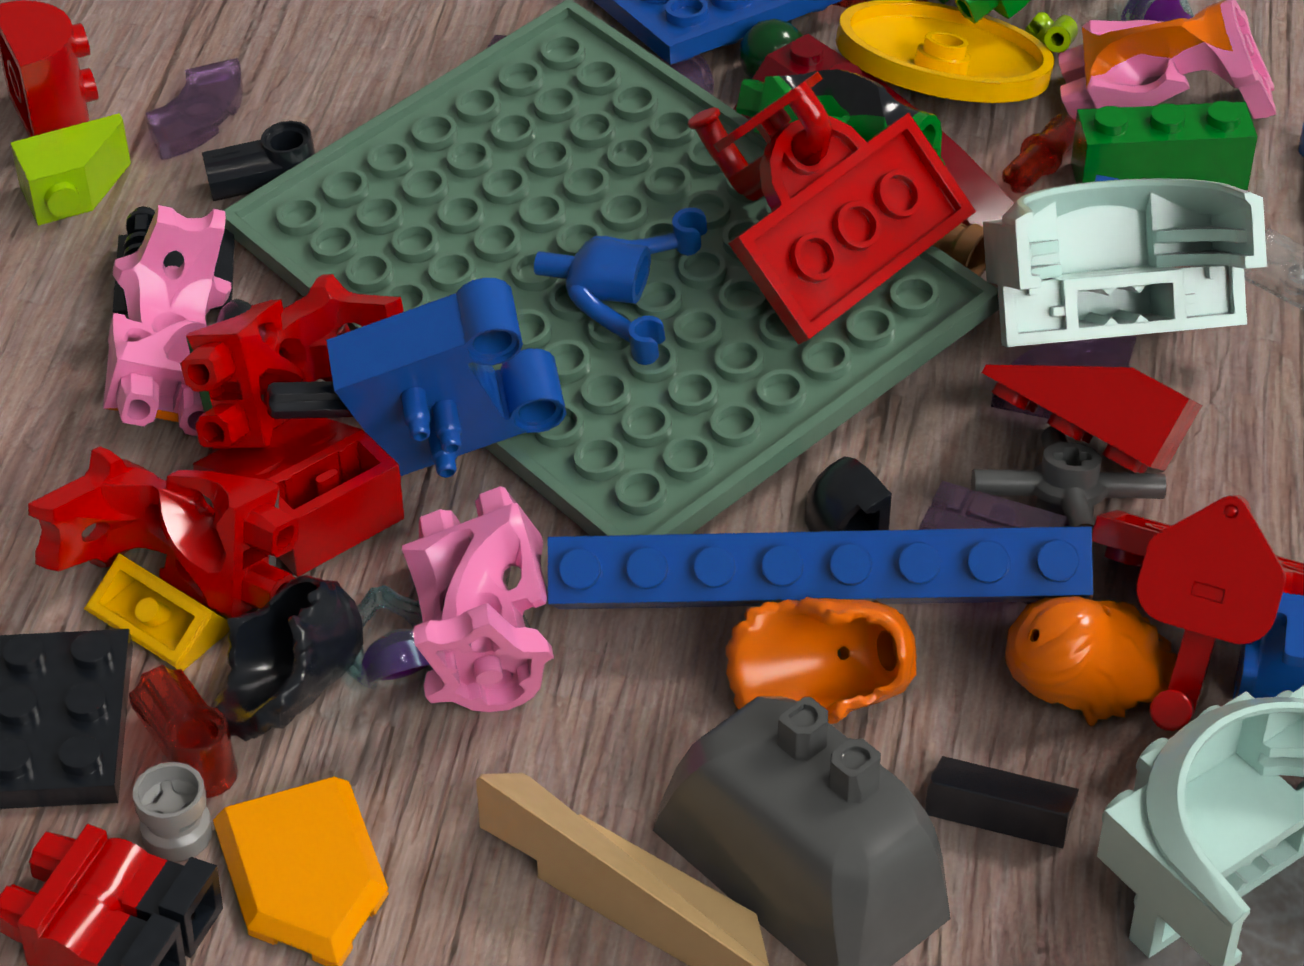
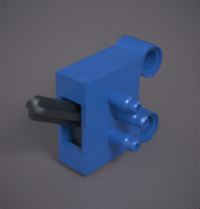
M497 278L472 280L463 285L455 294L327 339L333 381L273 382L268 385L266 394L268 414L275 419L354 417L363 430L399 464L400 476L435 464L436 472L439 476L444 478L451 477L457 471L455 462L457 456L525 432L539 433L548 431L558 426L564 420L567 413L555 357L550 352L542 349L529 348L521 350L523 342L512 289L505 281ZM502 364L499 370H494L493 365Z

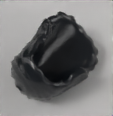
M309 575L292 579L262 609L256 612L244 613L240 617L228 618L227 624L230 628L228 640L230 647L227 653V661L231 671L227 676V686L217 694L211 704L212 711L210 716L213 724L221 728L223 734L238 736L244 741H248L251 738L255 739L265 734L272 727L284 729L296 715L313 704L328 686L336 682L353 665L364 644L363 623L355 601L340 586L338 581L322 580Z

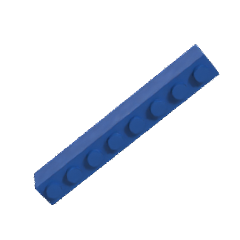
M1092 526L548 537V604L558 609L761 606L764 602L778 603L787 599L800 601L806 597L877 600L883 604L1035 602L1052 596H1079L1090 600L1093 597Z

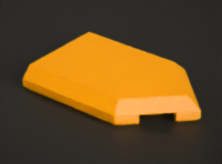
M334 776L224 807L213 819V824L248 935L272 945H277L280 941L310 953L312 961L324 966H342L353 949L352 942L369 916H375L389 895L387 883L350 782Z

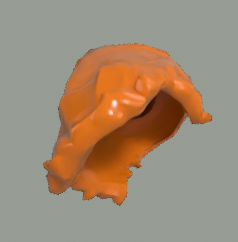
M1079 596L1045 597L1026 605L1008 629L1005 662L1013 678L1035 697L1050 704H1057L1059 702L1072 710H1081L1090 726L1095 725L1098 719H1108L1112 715L1125 718V710L1135 707L1138 701L1152 702L1156 695L1168 690L1177 659V654L1171 651V642L1160 635L1157 627L1150 624L1148 617H1142L1133 604L1115 602L1113 600L1093 601Z
M806 597L800 601L787 599L778 603L764 602L760 607L746 609L744 614L745 621L738 622L732 628V637L726 645V656L728 658L726 675L729 680V687L735 694L733 701L738 709H741L758 696H783L796 701L804 697H811L828 710V723L835 724L852 711L878 704L903 693L916 676L917 654L913 632L903 614L899 613L897 609L877 600ZM838 650L841 652L840 657L838 656Z

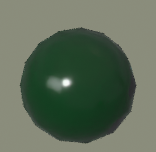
M778 19L759 21L748 30L740 43V62L744 72L752 79L768 54L802 37V33L791 23Z

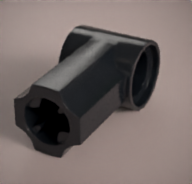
M283 121L267 128L261 135V140L202 152L213 201L254 192L314 155L315 148L311 130L307 125L297 121Z

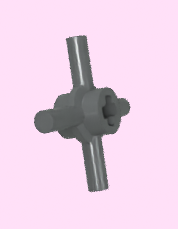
M1052 426L1047 427L1041 434V441L1044 447L1042 464L1033 470L973 469L971 475V491L973 495L1037 496L1036 512L1042 519L1060 526H1092V532L1095 525L1093 519L1095 505L1103 501L1104 498L1164 499L1167 487L1166 476L1162 473L1100 472L1102 459L1096 450L1084 444L1068 442L1066 434Z

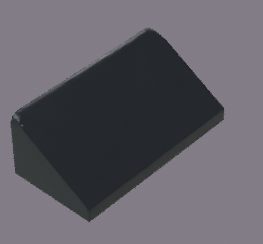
M942 756L928 784L925 811L928 816L1063 849L1079 789Z

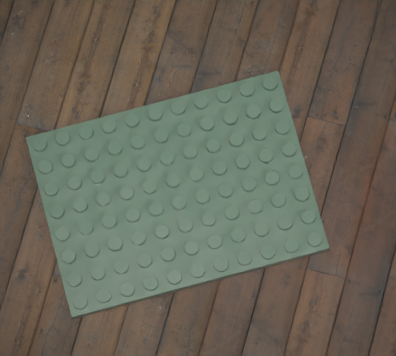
M573 0L563 1L223 210L226 216L225 229L234 234L235 240L302 296L308 295L315 280L323 274H333L349 292L401 297L404 312L455 294L463 285L480 278H497L511 286L523 342L521 350L529 348L542 349L550 352L555 357L567 413L564 420L558 426L548 431L539 433L525 432L485 446V448L590 536L692 534L999 310L998 288L932 245L811 339L798 345L728 244L771 212L765 196L752 201L738 194L703 145L695 129H690L688 126L690 118L703 110L713 107L719 108L721 113L719 120L728 134L748 119ZM755 128L734 142L748 164L762 156L767 145L764 138L754 132ZM684 208L701 209L706 216L707 233L701 236L702 245L697 253L687 256L679 253L676 249L651 254L648 280L641 298L636 304L602 301L631 322L642 316H655L661 320L664 325L665 341L658 344L659 357L654 363L649 365H641L634 361L629 342L601 326L576 307L567 292L566 279L540 276L534 272V261L539 251L575 256L581 246L594 236L637 240L669 234L673 232V216ZM347 323L350 331L362 327L356 323ZM502 364L493 365L494 370H499Z

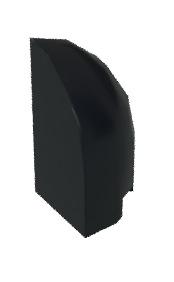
M844 456L830 464L816 478L809 489L805 502V524L810 532L889 530L892 493L859 460Z

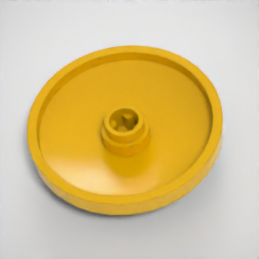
M874 0L853 5L841 14L835 39L838 50L846 59L874 77L917 93L965 102L1008 103L1034 98L1048 88L1054 66V57L1044 43L1028 32L988 15L984 16L977 23H973L965 18L955 6L925 1Z

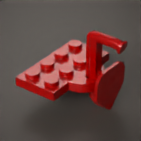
M818 71L729 134L719 120L721 114L719 108L713 107L703 110L688 121L689 128L695 129L703 145L738 194L752 201L758 200L763 196L766 198L771 212L728 244L798 345L811 339L976 212L909 112L866 142L852 126L832 116H828L824 106L811 89L823 79ZM789 105L798 120L789 123L791 118L783 107ZM756 127L767 145L763 155L748 164L734 142Z
M1232 494L1223 497L1174 525L1120 510L1097 515L1092 532V542L1107 546L1105 557L1128 565L1141 567L1137 582V595L1145 612L1157 621L1185 629L1168 690L1156 695L1150 705V715L1157 727L1165 731L1180 730L1189 723L1196 711L1216 639L1234 644H1248L1266 635L1275 622L1283 593L1304 596V563L1281 557L1274 553L1251 513L1249 502L1240 495Z

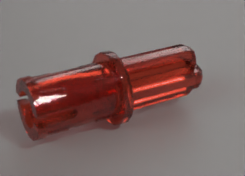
M1058 114L1049 121L1040 133L1029 135L1023 141L1020 154L1002 172V180L1011 186L1012 192L1024 193L1042 175L1053 174L1059 169L1063 156L1073 148L1075 119L1067 115L1063 120L1062 114Z

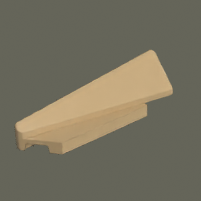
M524 773L481 774L476 779L480 828L537 860L539 879L689 966H769L758 917L755 912L587 817L576 814Z

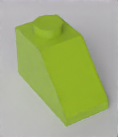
M120 113L10 142L19 186L38 226L93 211L131 164L124 122Z

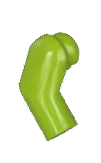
M1038 12L1027 25L1025 31L1039 39L1052 52L1061 53L1075 40L1078 34V26L1075 20L1068 15H1061L1054 22L1046 12Z

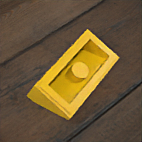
M120 553L84 607V610L114 629H129L131 639L182 672L223 638L230 629L227 619Z

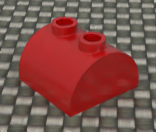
M27 0L1 3V62L8 95L28 136L32 137L88 122L87 102L98 100L99 96L90 68L80 70L78 58L90 55V46L83 25L81 23L72 25L70 18L64 11L48 3Z

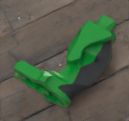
M839 69L818 71L823 79L811 89L824 106L828 116H832L852 126L867 142L909 112L944 163L941 158V122L935 114L904 106L896 101L883 85L859 74ZM817 71L799 75L766 76L765 82L755 79H744L741 83L736 112L753 117ZM789 105L783 107L791 118L789 123L798 120ZM755 127L754 132H756L757 134H759V135L761 136V134L759 133V131H758L757 128Z

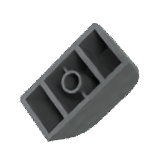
M758 696L692 744L677 765L660 803L653 831L730 899L755 912L759 924L807 966H892L951 919L943 856L935 827L927 812L904 783L880 764L881 753L864 739H848L828 723V710L813 698L804 697L796 701L783 696Z

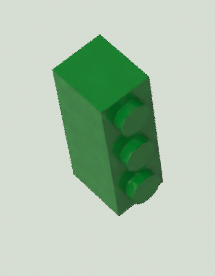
M1216 101L1213 103L1184 105L1163 103L1156 106H1105L1098 109H1077L1071 166L1076 184L1095 182L1096 175L1119 178V180L1153 178L1205 180L1229 184L1243 190H1248L1258 136L1246 102Z

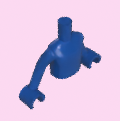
M684 208L673 216V232L669 234L637 240L594 236L581 246L575 256L539 251L534 261V272L540 276L566 279L567 292L576 307L601 326L629 342L634 361L641 365H649L658 359V344L665 341L664 325L661 320L655 316H642L631 322L602 301L636 304L641 298L648 280L651 254L676 249L679 253L687 256L697 253L702 245L701 236L707 233L706 216L701 209Z

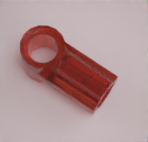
M160 665L141 674L140 682L129 693L130 704L168 761L188 764L196 769L204 780L206 798L221 795L230 789L237 780L238 767L225 715L217 708L206 704L182 669L172 670L164 665Z

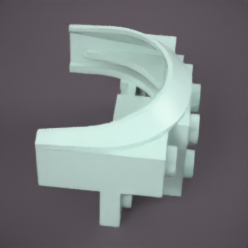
M1168 178L1123 179L1052 187L1022 196L1002 216V220L983 222L987 282L998 285L1001 343L1005 347L1247 325L1244 269L1267 267L1263 197L1229 184L1214 181ZM1178 266H1191V267L1175 268V267H1178Z
M1304 686L1295 692L1290 690L1283 691L1276 697L1254 698L1246 691L1221 707L1219 705L1208 707L1170 739L1159 738L1148 745L1136 763L1137 774L1134 791L1125 790L1121 792L1105 808L1102 814L1103 824L1097 857L1136 893L1129 940L1148 958L1182 937L1211 966L1237 965L1242 957V952L1237 948L1242 924L1251 910L1241 897L1304 856V780L1295 790L1279 776L1304 777Z

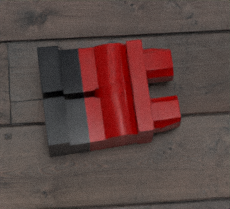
M90 824L84 827L77 839L46 831L33 848L29 860L32 877L45 882V884L38 893L15 884L5 887L0 894V932L22 943L28 966H186L185 956L192 958L223 910L217 865L194 857H190L185 866L149 854L140 846L128 840L108 838L106 830ZM194 912L195 916L191 922V915Z

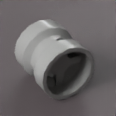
M167 762L148 768L138 777L133 786V802L135 811L140 819V834L143 845L149 854L172 862L185 861L190 857L197 856L208 846L212 838V821L206 806L204 780L196 769L184 763Z

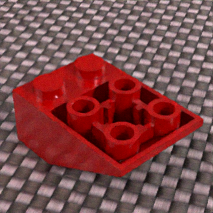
M986 364L981 372L997 381L992 390L993 394L1022 410L1026 409L1034 414L1039 405L1051 411L1052 414L1047 424L1077 441L1082 440L1089 444L1093 436L1108 443L1103 455L1135 473H1145L1148 467L1165 471L1203 406L1133 367Z
M289 419L273 429L271 444L268 447L219 449L193 463L194 470L214 471L272 480L279 486V509L299 519L298 541L293 549L278 558L296 577L305 574L404 519L399 464L363 429L332 419Z

